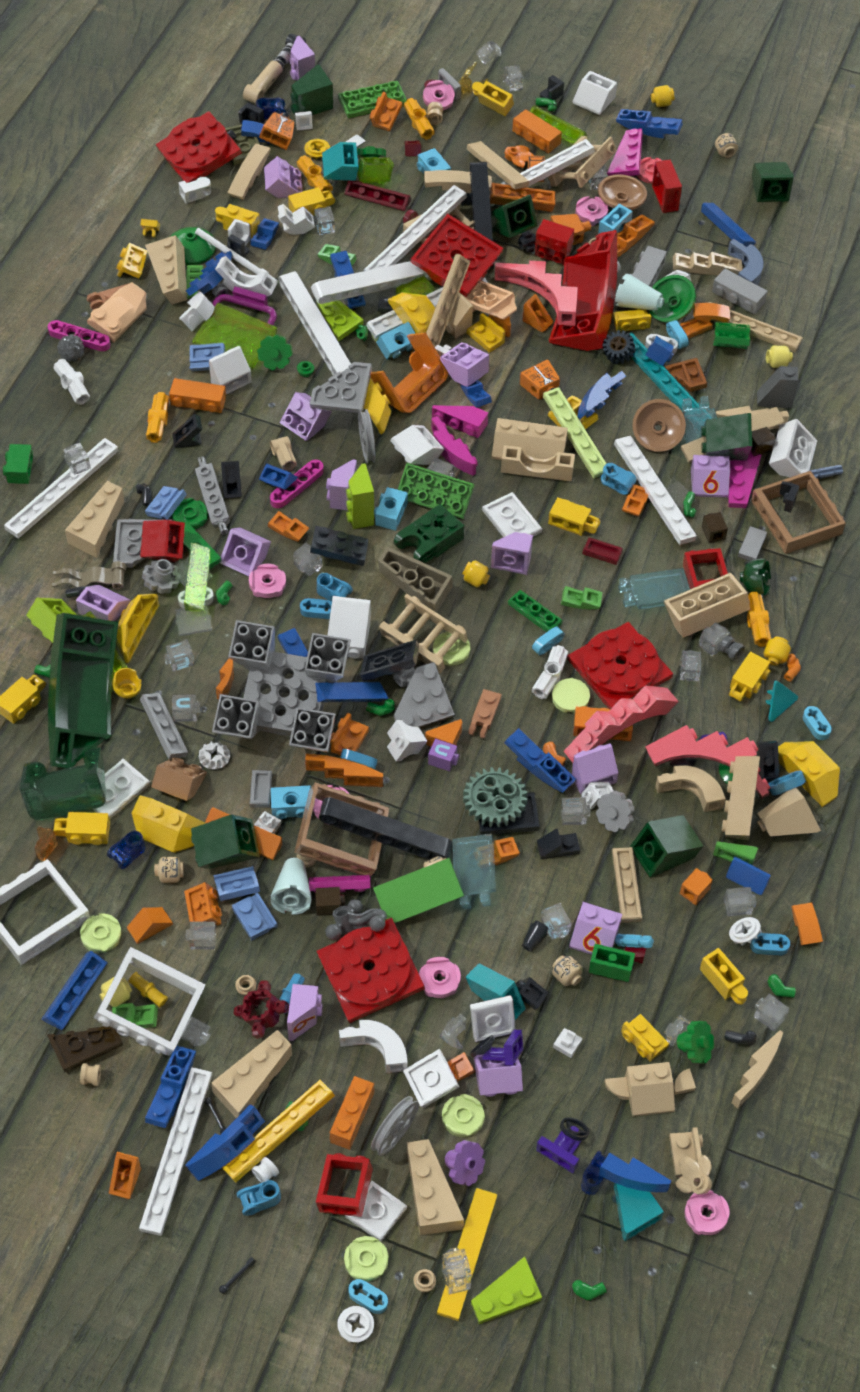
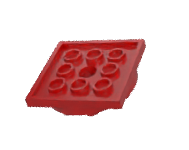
M210 111L200 117L188 118L174 127L168 137L155 144L174 171L186 183L207 176L242 154L241 149L226 132L224 126L215 119Z
M447 213L413 255L410 262L425 271L437 284L444 287L453 263L452 257H455L456 254L463 256L470 261L459 292L467 297L475 286L484 279L490 267L503 252V247Z
M629 621L615 629L599 633L588 644L567 655V660L608 709H612L621 698L633 699L644 686L657 687L673 678V672L660 659L653 644L646 637L639 634ZM617 660H622V661H624V662H626V663H625V664H618L616 661H617Z
M392 917L385 920L386 925L382 931L375 932L370 927L359 928L349 932L339 941L316 951L349 1023L425 989ZM367 963H374V969L370 971L364 969Z

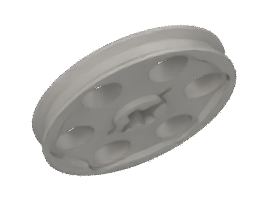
M365 409V412L359 410L358 425L363 456L366 464L369 461L375 463V441L371 418L367 409Z
M407 1096L392 1109L373 1138L371 1144L372 1151H378V1155L383 1156L398 1143L418 1112V1101L413 1102V1098Z

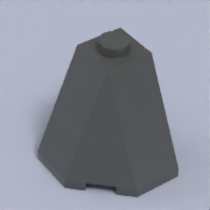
M780 366L757 391V406L792 408L798 384V367Z

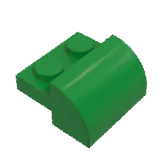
M715 322L713 346L748 349L750 345V325Z

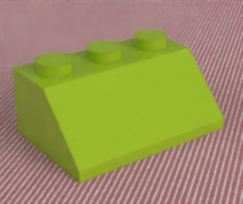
M366 463L361 464L350 478L348 489H346L347 511H349L346 512L348 523L351 522L353 529L374 525V489Z
M36 598L26 616L35 627L42 631V635L53 643L56 615L61 613L77 614L62 599Z

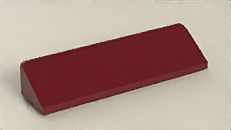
M348 180L344 193L347 196L401 211H406L412 199L407 194Z

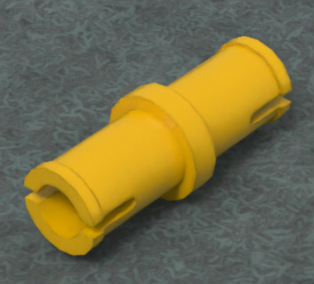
M138 972L133 973L129 978L128 983L132 984L141 992L144 998L148 997L159 1008L167 1002L168 997L155 988L153 982L149 983Z

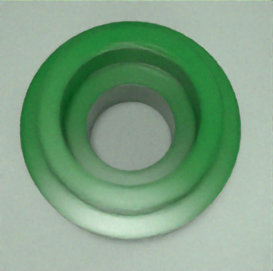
M309 361L300 362L297 365V371L302 377H310L314 372V365Z

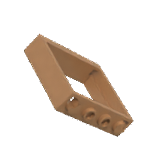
M811 471L753 490L751 502L785 554L843 534L846 524L843 520L844 517L839 514L836 505L831 502L826 490H823L818 478L816 479ZM782 481L799 485V489L806 487L830 525L792 538L768 500L782 496L779 494Z
M315 782L308 793L294 853L359 875H370L371 877L377 869L382 843L372 840L368 859L306 839L315 799L323 801L324 798L331 797L388 817L389 808L377 802L365 800L361 796H353L343 790H336L325 784L322 785Z

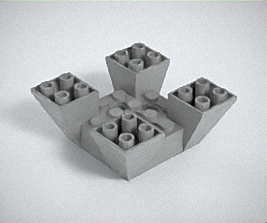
M236 620L228 658L249 670L243 698L220 694L212 733L252 739L259 731L291 736L289 746L328 752L336 714L323 712L324 702H318L315 683H334L343 678L351 639L312 633L308 656L303 657L275 652L274 626ZM288 673L294 674L291 679H285V676ZM264 689H271L268 694H262ZM283 692H290L289 696L281 697ZM302 695L309 696L305 701L299 700ZM280 710L286 711L283 716L277 715Z

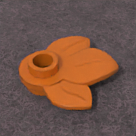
M523 145L507 147L505 149V158L521 168H524L525 162H528V156L534 155L529 152L530 149Z

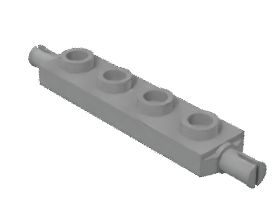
M201 456L202 461L200 457L198 458L200 467L195 468L211 523L213 527H219L221 535H225L224 531L226 534L228 533L226 524L230 522L214 467L212 463L206 464L205 457Z

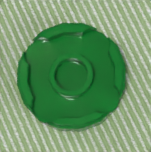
M193 498L183 499L172 514L173 521L185 522V525L189 523L194 529L202 527L208 518L206 505L202 501H196Z

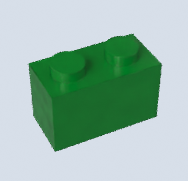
M9 445V451L5 453L7 463L3 466V476H6L7 483L29 484L34 457L31 445Z
M595 944L588 973L629 982L635 953Z

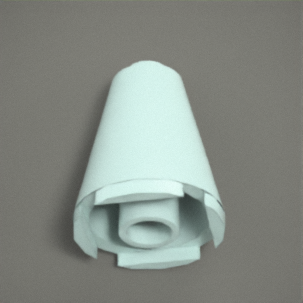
M630 274L623 276L622 279L625 281L618 286L615 298L616 306L646 310L662 308L664 298H662L663 295Z
M290 858L285 861L272 891L271 904L281 913H285V911H292V915L304 913L309 909L312 901L305 864L301 859Z

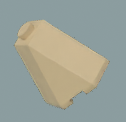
M797 788L786 791L757 813L760 818L757 821L762 832L766 831L770 836L817 833L821 831L804 796Z

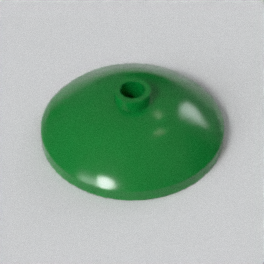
M185 227L171 235H176L184 246L185 265L202 264L212 258L216 252L215 246L195 234L198 227ZM200 228L201 230H203L204 232H206L207 234H209L210 236H212V237L214 238V236H213L210 232H208V231L205 230V229Z
M681 275L663 277L652 288L663 295L664 304L658 310L648 311L653 318L663 323L683 319L692 310L696 301L694 285L688 278Z

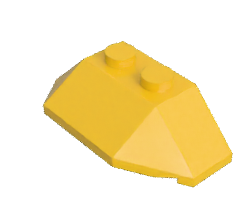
M402 292L388 299V303L403 324L409 322L415 333L427 332L435 311V307L427 295Z
M370 378L364 409L368 410L371 420L380 434H382L388 425L391 414L388 406L390 401L385 394L381 395L383 390L378 382L374 384Z
M157 594L137 595L121 613L116 644L126 663L130 662L159 607Z
M814 741L784 742L778 746L779 764L789 774L795 771H802L806 782L801 786L822 807L837 798L840 767Z
M141 795L131 813L137 835L140 839L173 853L193 847L191 828L205 824V822L185 812Z

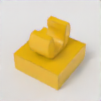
M141 219L140 225L143 228L142 233L144 237L147 236L148 231H152V237L155 238L156 231H160L158 220Z

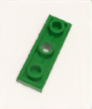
M189 523L185 525L183 546L206 571L222 561L221 557Z
M519 590L508 600V605L545 632L562 625V619L522 590Z

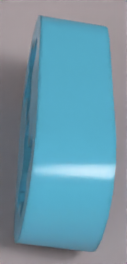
M676 320L668 322L666 324L667 333L670 338L678 342L677 348L687 347L689 340L680 324Z
M556 626L539 637L532 645V649L538 655H542L557 645L564 638L565 633Z
M807 707L803 714L804 723L816 739H828L831 733V725L817 707Z
M356 1279L350 1283L349 1296L354 1302L375 1314L385 1312L388 1307V1298L384 1292L361 1279ZM360 1286L363 1287V1293H365L366 1296L362 1293L355 1295L354 1288L358 1289ZM370 1297L375 1300L382 1298L383 1305L375 1307L374 1301Z

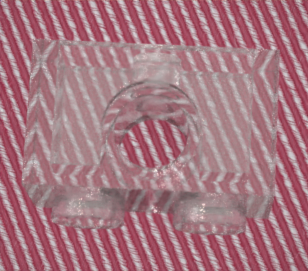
M452 1248L447 1250L442 1257V1271L448 1295L470 1290L472 1274L465 1249Z

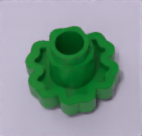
M374 146L357 148V157L362 159L364 171H376L378 159L386 158V149L375 148Z
M276 334L274 337L268 335L260 342L261 347L257 350L258 359L264 361V367L275 370L277 367L283 369L290 363L289 357L293 355L292 345L286 343L287 339L279 334Z
M691 1021L687 1026V1031L680 1033L677 1037L678 1049L687 1053L688 1059L692 1063H707L711 1059V1050L714 1049V1035L711 1034V1026L706 1021Z

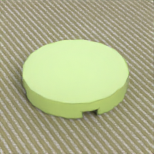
M444 632L434 640L433 654L440 650L452 635L451 633ZM458 639L444 655V664L454 666L463 663L469 657L470 642L464 643Z
M573 678L563 679L554 686L552 701L560 711L575 713L576 706H588L590 691L582 681Z
M105 913L89 917L83 922L80 929L81 941L84 947L95 953H106L114 949L122 937L118 920L112 915Z
M466 1094L454 1096L444 1104L442 1123L452 1135L470 1137L476 1134L483 1126L485 1119L483 1106L473 1096Z
M363 1236L356 1238L345 1250V1268L350 1276L355 1279H361L366 1282L374 1281L384 1274L388 1266L389 1256L387 1248L375 1237Z

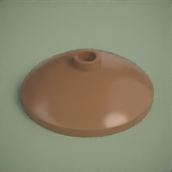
M627 175L608 176L600 182L598 188L599 197L611 208L621 204L633 210L642 206L647 198L645 186L636 178Z
M654 399L644 403L637 410L632 427L634 436L641 446L650 451L664 452L674 448L682 440L686 429V422L682 411L677 405L668 400ZM660 425L661 430L657 431L655 426Z

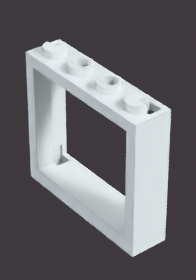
M48 859L36 864L27 873L19 875L13 882L3 885L0 888V905L50 874L76 907V910L21 946H18L0 922V938L21 965L81 927L83 922L90 917L88 909Z
M130 947L94 1018L103 1023L102 1026H111L120 1035L130 1036L136 1039V1042L140 1045H148L154 1048L158 1054L161 1052L170 1056L185 1029L205 984ZM129 964L193 995L171 1041L106 1010Z

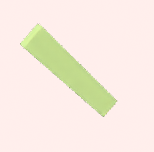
M558 387L543 393V398L561 427L568 428L567 437L593 479L601 476L606 462L560 388Z

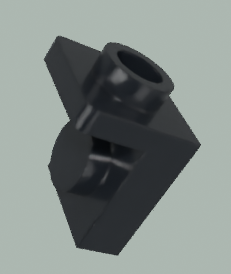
M248 102L238 112L241 124L243 120L247 119L258 123L264 122L263 109Z
M232 234L227 238V247L243 258L250 252V249L245 246V241Z
M782 481L779 494L784 496V511L791 513L800 486L786 481Z
M531 977L524 980L520 979L516 982L522 1000L534 1010L538 1009L549 992Z

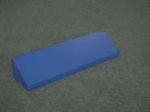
M714 203L702 204L701 212L731 240L735 239L746 247L756 243Z
M380 682L315 683L318 702H381L388 699Z
M93 951L87 952L42 1017V1020L63 1030L107 962Z

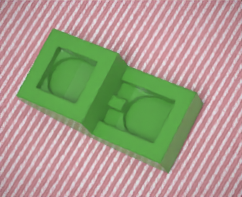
M325 244L318 253V257L332 265L330 254L341 252L340 246ZM347 253L352 266L357 260L356 255Z
M565 586L561 605L579 609H600L603 592L586 587L581 591Z
M127 1003L113 1007L112 1013L142 1028L156 1027L158 1007L155 1004L135 1006L133 1003Z

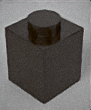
M768 427L752 431V448L750 452L753 456L772 451L776 438Z
M721 512L704 515L701 527L708 543L726 540L728 527Z
M340 887L315 888L317 916L333 915L335 909L345 906L344 894L340 895Z

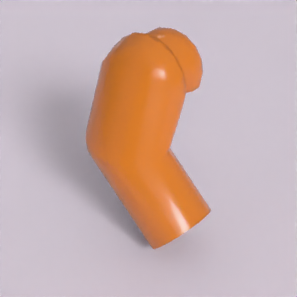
M789 654L786 662L788 671L785 673L784 678L789 682L801 670L799 660L794 654Z
M553 742L545 743L543 752L545 754L549 752L564 766L566 758L557 755L555 744Z

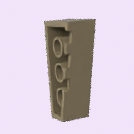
M388 546L378 560L380 573L411 597H417L422 604L436 613L453 588L451 575Z

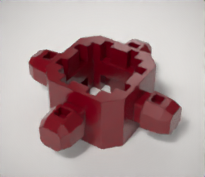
M263 980L259 982L257 991H249L244 996L243 1004L236 1006L233 1013L236 1017L243 1018L252 1026V1036L258 1039L264 1036L266 1028L274 1027L279 1022L280 1014L289 1011V1003L279 1000L273 995L270 982ZM263 1001L266 1003L268 1010L264 1011L260 1018L256 1016L257 1011L255 1008H258V1005H261Z

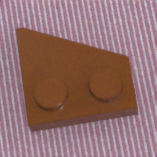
M698 358L665 366L666 370L690 392L707 388V382Z

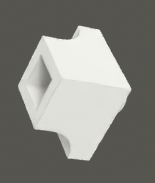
M396 720L387 732L391 739L387 748L395 761H402L409 755L418 754L427 742L419 727L408 726L403 720Z

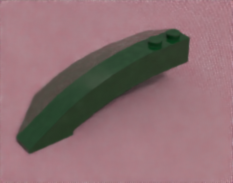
M68 613L56 615L48 697L50 766L71 769L79 760L86 757L99 744L112 736L111 691L119 622Z

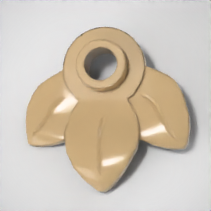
M706 1155L701 1157L698 1162L692 1158H684L682 1160L680 1171L683 1176L676 1181V1186L680 1191L686 1194L694 1192L698 1195L706 1194L710 1191L712 1181L709 1174L712 1165Z

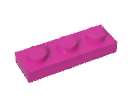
M370 875L309 877V888L314 893H316L315 888L340 887V892H345L346 889H354V891L361 892L370 888Z

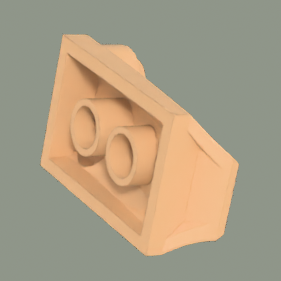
M480 281L471 293L465 297L473 305V312L478 310L501 319H506L517 310L513 292L484 281Z
M133 282L116 291L100 308L94 309L91 312V317L87 320V324L98 332L107 335L114 343L147 310V293Z

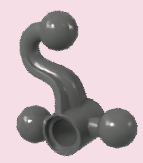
M357 899L351 900L347 906L338 907L333 911L336 924H330L326 928V936L330 940H337L342 933H349L367 924L375 932L382 931L386 925L387 913L377 908H372L362 913L363 904Z

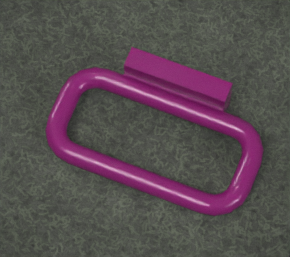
M235 286L232 291L233 296L223 294L214 299L212 303L214 311L210 319L222 325L257 335H264L271 331L277 318L276 311L268 306L267 296ZM222 301H228L269 313L270 318L264 328H258L219 317L215 313Z

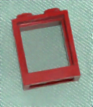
M671 159L655 162L652 188L663 213L678 211L682 185Z
M721 548L685 552L683 566L689 589L714 580L697 581L693 564L717 562L720 577L728 574Z
M340 1153L334 1155L327 1154L316 1198L319 1212L362 1217L373 1171L370 1159L364 1156L349 1157ZM333 1168L361 1171L355 1198L327 1195Z

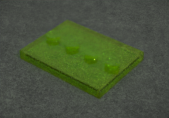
M217 303L211 317L203 323L193 338L192 343L193 345L224 343L225 352L240 346L249 368L253 370L259 360L257 350L261 347L260 342L268 335L274 337L277 333V327Z

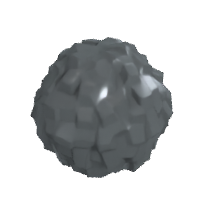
M69 334L62 337L58 342L57 349L61 359L77 361L84 354L85 347L78 336Z

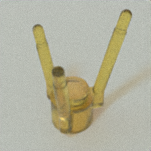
M476 61L471 67L469 66L458 82L461 85V93L463 94L466 92L471 93L473 90L471 86L472 81L468 76L477 65ZM486 78L485 80H482L480 83L484 84L485 81H489V79Z

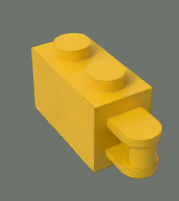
M485 81L484 84L480 82L472 84L473 93L478 96L479 103L506 117L514 105L512 94L488 81Z
M319 187L288 196L289 209L292 213L304 206L315 216L325 213L326 207L335 203V198L331 191L321 192Z
M229 204L227 208L217 207L215 209L216 221L223 223V229L228 230L234 219L250 224L251 238L257 233L258 225L260 224L259 213Z
M557 497L549 512L548 524L582 536L584 531L596 533L601 523L599 518L591 515V509Z
M750 652L732 677L729 696L741 702L744 697L750 699L753 693L757 694L761 688L762 680L766 681L771 672L769 670L770 661Z
M32 675L28 680L21 677L0 696V714L13 724L22 719L26 712L35 707L41 700L40 692L45 688L46 682L37 675Z
M68 812L67 818L55 819L53 834L56 836H66L68 843L76 845L81 843H91L93 845L108 844L110 830L108 813Z
M717 948L702 958L701 972L723 998L727 1000L731 997L735 1003L739 1005L744 1004L748 996V991L743 986L745 978L725 954Z

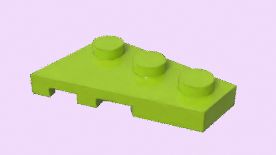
M340 300L324 304L317 303V307L338 342L358 329L359 325L364 324V320Z
M525 1256L471 1300V1306L479 1324L542 1300L541 1293Z

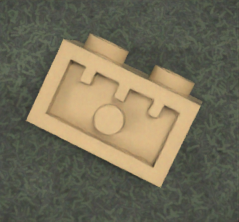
M697 1127L692 1128V1132L671 1133L669 1135L675 1178L683 1176L680 1171V1165L684 1158H692L698 1162L704 1156L701 1154L703 1138L702 1134H698Z

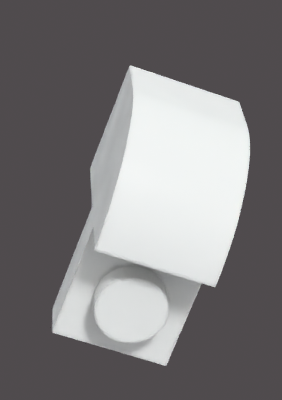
M284 204L278 206V218L283 223L286 233L291 235L304 234L315 227L313 215L304 206L293 213Z
M200 291L187 302L191 307L180 317V320L191 331L203 320L207 321L214 311V305Z

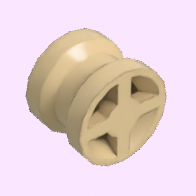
M83 1063L80 1073V1084L86 1085L91 1083L94 1086H99L101 1065L89 1066L87 1063Z

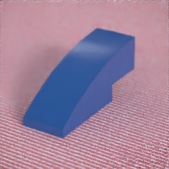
M609 1153L599 1171L600 1176L611 1182L639 1191L667 1192L671 1184V1180L634 1157L627 1164Z

